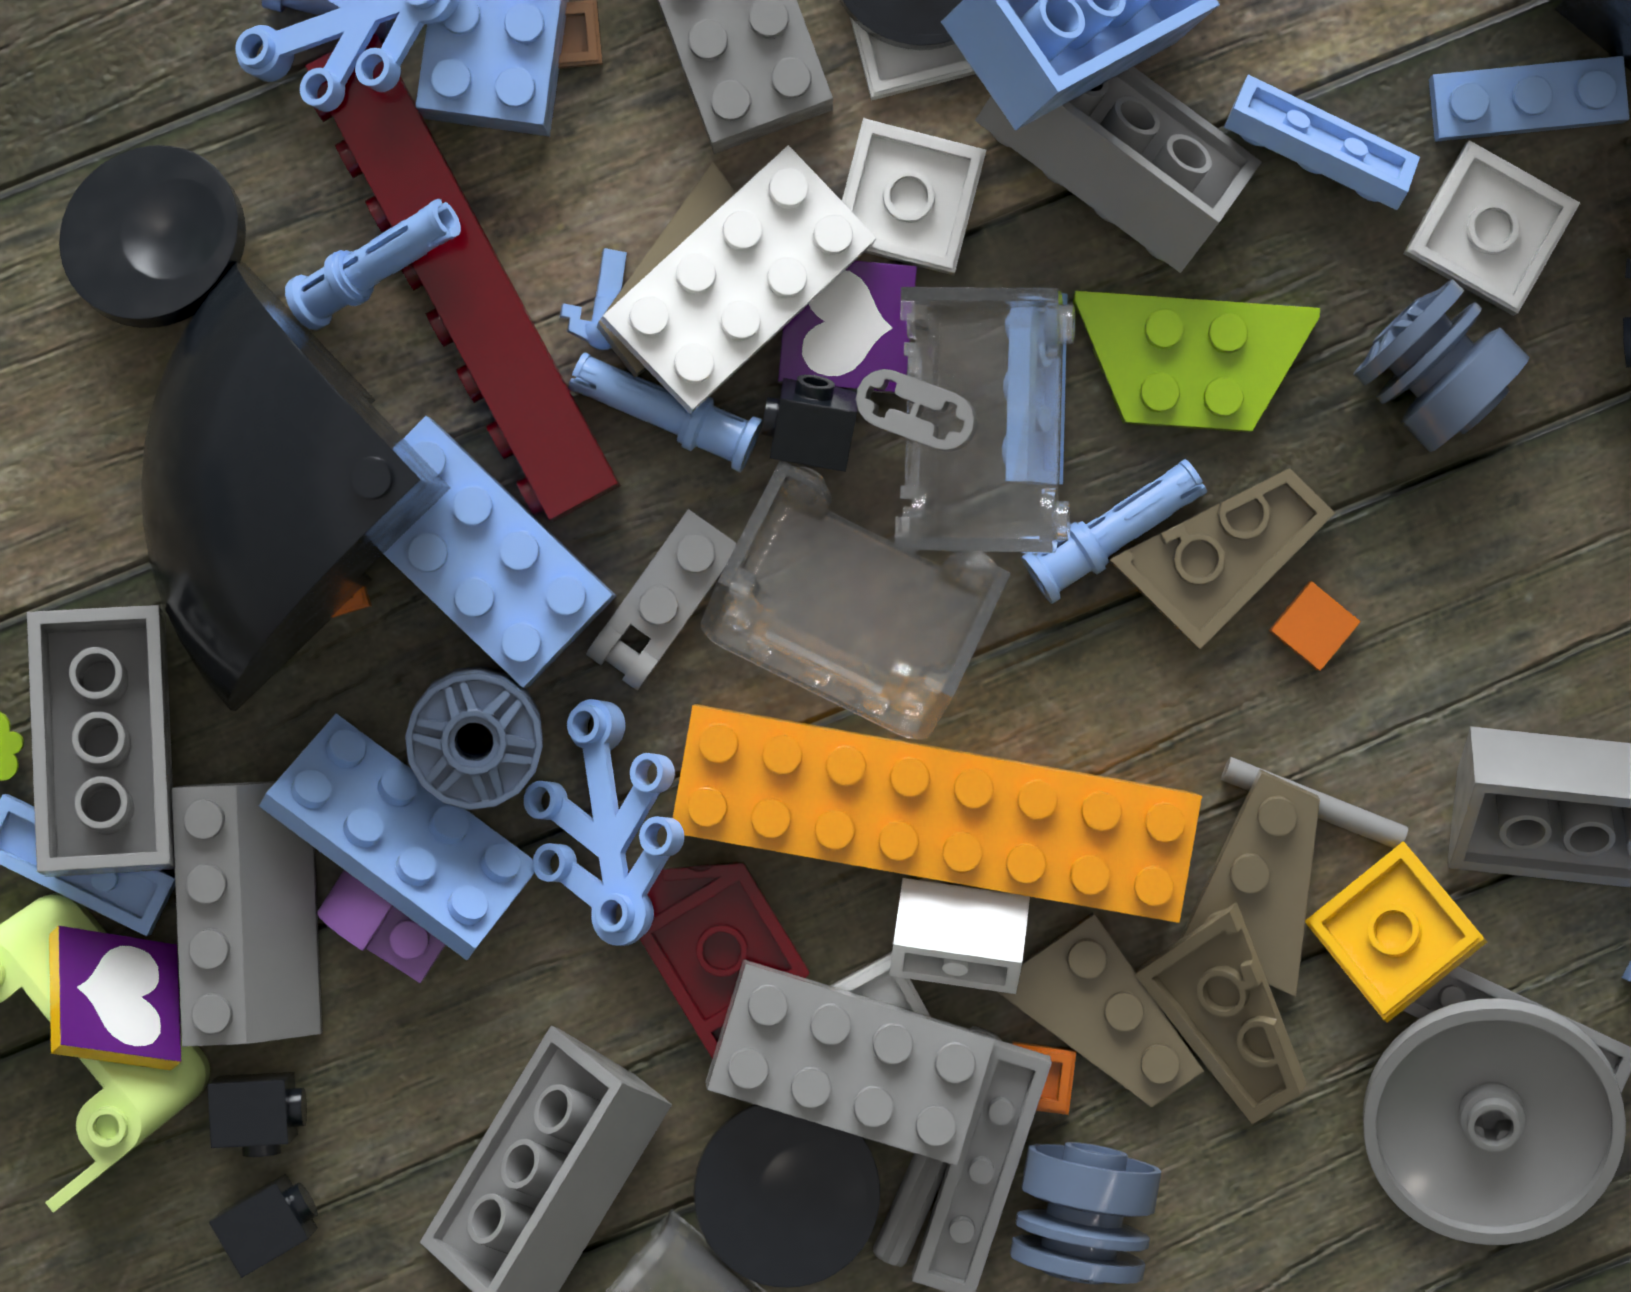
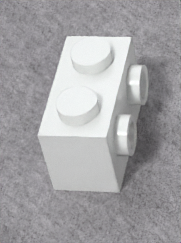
M903 878L889 976L1016 994L1023 961L1030 897L984 888L977 889L950 885L945 881L928 878L919 880Z

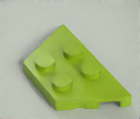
M1075 291L1073 295L1074 307L1083 321L1093 345L1092 350L1101 372L1105 374L1112 391L1111 396L1123 424L1248 433L1253 431L1320 318V308L1087 291Z

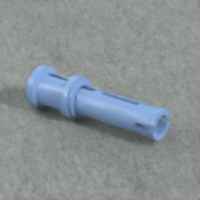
M436 199L416 214L383 232L358 250L356 249L353 252L348 250L334 252L327 257L324 267L309 276L298 275L288 281L285 286V297L291 312L308 329L319 330L330 323L332 314L347 305L358 306L369 300L374 286L380 283V281L418 260L437 246L457 237L461 232L458 216L447 202L442 204L441 199Z
M586 352L579 358L572 373V376L576 378H572L568 386L569 391L578 392L678 435L677 442L681 443L684 449L692 451L695 447H698L731 461V469L738 472L744 469L762 428V419L753 416L750 420H746L714 406V401L711 397H708L696 410L689 414L665 388L638 376L634 378L631 373L591 357Z
M1184 459L1164 475L1139 489L1088 524L1081 521L1078 524L1074 522L1067 526V535L1036 555L1032 552L1026 553L1021 557L1022 562L1039 590L1053 604L1061 599L1060 591L1090 571L1099 574L1105 570V565L1109 563L1108 557L1170 517L1183 506L1205 495L1207 489L1203 484H1200L1203 481L1188 460Z

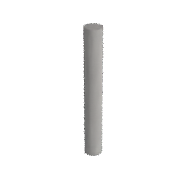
M1230 757L1224 768L1221 780L1249 791L1261 768ZM1268 772L1318 795L1320 798L1318 819L1391 848H1395L1406 839L1408 827Z

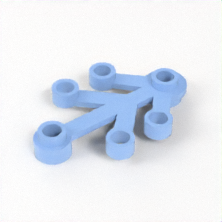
M328 0L340 8L278 31L267 25H258L245 30L236 42L237 59L245 72L262 81L273 82L281 79L288 73L294 60V54L340 38L324 68L311 69L304 75L300 84V95L305 103L324 112L332 111L343 101L345 84L354 68L358 80L367 87L378 92H386L392 89L400 78V66L423 25L438 23L448 19L457 9L460 0ZM396 18L381 49L370 48L365 51L380 23ZM263 44L262 51H261V53L257 56V52H258L259 48L261 47V45ZM383 61L384 68L379 77L373 79L374 67ZM327 81V91L318 99V89L323 82Z
M588 699L579 703L571 711L567 720V729L573 742L578 747L583 748L593 818L569 800L563 786L556 782L536 781L532 783L524 794V807L527 813L535 819L554 821L598 856L602 881L577 864L574 851L564 844L546 843L540 846L533 857V869L539 879L546 882H561L592 907V924L595 932L603 941L611 945L626 946L638 941L650 929L653 922L654 909L647 894L668 858L679 852L684 843V830L677 820L655 816L644 822L659 794L666 791L672 785L675 770L671 760L664 755L643 753L637 756L630 768V779L633 787L619 809L610 750L614 749L624 736L625 718L621 709L614 703ZM592 715L594 720V727L591 733L589 734L588 723ZM655 763L657 777L651 784L648 780L647 772L650 765ZM548 791L550 804L544 810L541 804L542 796ZM664 826L667 832V839L665 844L660 847L657 842V834L659 829ZM641 827L639 839L644 850L628 873L626 851ZM557 853L559 867L554 873L550 866L551 858ZM619 903L622 908V917L617 923L616 908Z

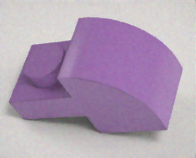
M343 870L317 911L319 918L348 942L362 951L365 949L369 950L419 983L424 980L446 946L345 870Z

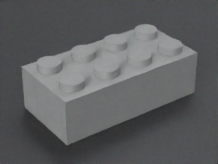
M657 0L714 154L833 110V96L797 0Z
M159 605L27 612L37 872L45 877L175 869L172 810L173 774L165 614Z
M743 959L705 1083L707 1090L957 1166L995 1040L988 1034Z

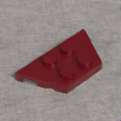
M744 862L673 867L661 870L647 894L654 909L653 922L648 932L640 938V941L713 1059L743 959L803 978H807L810 970Z

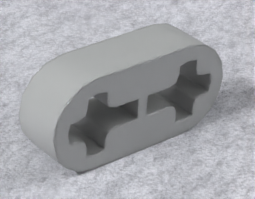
M886 369L870 373L862 380L857 389L856 403L858 411L866 421L880 429L947 452L962 449L971 442L976 434L978 421L974 408L969 401L954 392L897 371ZM889 382L897 383L895 394L914 404L910 414L896 409H889L884 418L878 417L879 405L870 400L871 393L874 389L885 390ZM949 404L957 405L956 417L964 421L963 429L960 433L949 431L945 440L937 438L938 427L935 424L920 419L924 407L944 413Z

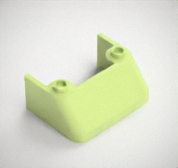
M59 893L38 898L0 924V1003L10 998L22 988L49 1022V934L58 925L106 933L84 905ZM181 1024V1063L172 1070L79 1058L103 1087L102 1090L82 1106L76 1121L78 1138L96 1162L45 1202L53 1213L78 1195L203 1093L210 1079L209 1061L199 1046L182 1047Z

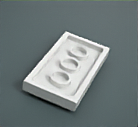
M788 145L602 316L601 321L684 409L691 414L872 246L877 237Z

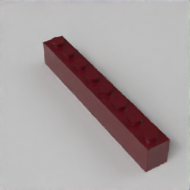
M376 32L365 51L370 48L381 49L383 42ZM332 52L307 64V70L324 68ZM383 61L374 67L373 79L379 77L384 68ZM354 68L345 84V96L341 104L336 109L328 112L321 111L315 107L314 109L322 122L332 117L334 118L344 137V140L336 143L335 147L353 179L364 174L375 195L365 200V203L382 233L416 214L436 199H441L442 204L447 202L458 216L461 232L457 237L427 252L426 255L404 267L401 271L413 291L422 286L427 291L435 306L434 309L425 313L428 321L443 347L453 342L455 343L465 362V365L456 369V372L473 403L484 398L496 421L488 424L486 428L503 459L505 460L515 455L526 477L516 483L533 515L535 516L545 511L549 520L556 522L621 487L425 120L415 107L416 104L401 76L392 89L386 92H378L362 84L358 80ZM327 81L320 85L317 92L318 99L326 93L328 88Z

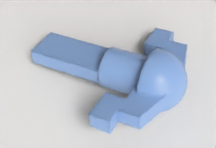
M604 248L602 251L592 321L580 319L582 309L580 306L563 303L560 312V318L569 319L567 332L588 342L598 350L612 348L597 328V324L622 289L627 252Z

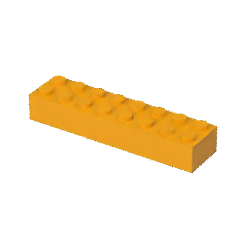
M694 704L692 705L673 819L681 824L685 836L1180 923L1202 795L1172 788Z

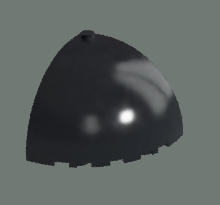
M236 262L202 302L185 327L166 365L153 401L144 443L141 479L143 527L149 561L162 604L181 644L200 674L231 711H237L332 619L331 617L350 598H353V595L363 586L365 587L372 580L365 571L451 489L371 405L375 399L296 319L281 300L243 262Z

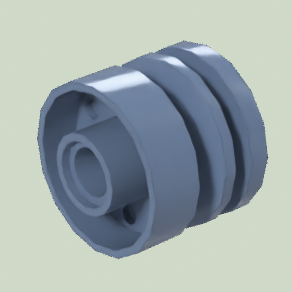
M1453 279L1445 283L1438 290L1417 298L1375 338L1364 362L1353 374L1364 386L1372 382L1387 368L1395 374L1379 391L1376 398L1384 404L1395 399L1408 389L1417 397L1407 409L1401 423L1429 452L1438 449L1459 431L1465 434L1487 416L1508 394L1510 389L1507 385L1518 375L1530 358L1501 328L1485 334L1473 343L1466 333L1475 323L1482 308L1474 302L1451 320L1445 312L1464 291Z
M484 666L455 669L433 681L416 702L405 735L408 763L421 786L441 802L468 810L495 807L519 794L535 774L543 747L540 711L527 688H522L509 674ZM476 722L483 724L493 735V742L483 750L474 751L468 749L460 742L458 730L467 723Z
M1067 1142L1064 1145H1029L1021 1187L1024 1192L1048 1202L1047 1209H1028L1017 1212L1016 1225L1036 1235L1013 1237L1010 1250L1011 1258L1024 1265L1042 1270L1050 1276L1078 1283L1130 1284L1143 1281L1144 1261L1123 1251L1146 1250L1149 1247L1150 1238L1140 1230L1123 1224L1124 1217H1141L1155 1213L1161 1178L1160 1169L1146 1162L1129 1158L1122 1151L1099 1145Z

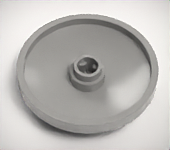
M1497 998L1476 999L1448 1005L1418 1019L1401 1032L1383 1052L1369 1079L1363 1106V1129L1366 1152L1378 1182L1393 1202L1409 1217L1424 1227L1455 1240L1483 1245H1508L1527 1242L1552 1234L1578 1219L1596 1203L1609 1186L1620 1164L1626 1136V1117L1621 1091L1613 1069L1601 1049L1586 1033L1566 1018L1546 1008L1518 1000Z

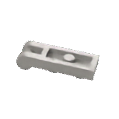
M688 509L609 622L596 637L586 655L600 665L605 661L625 674L622 681L638 691L741 546ZM631 625L651 638L640 654L621 641Z

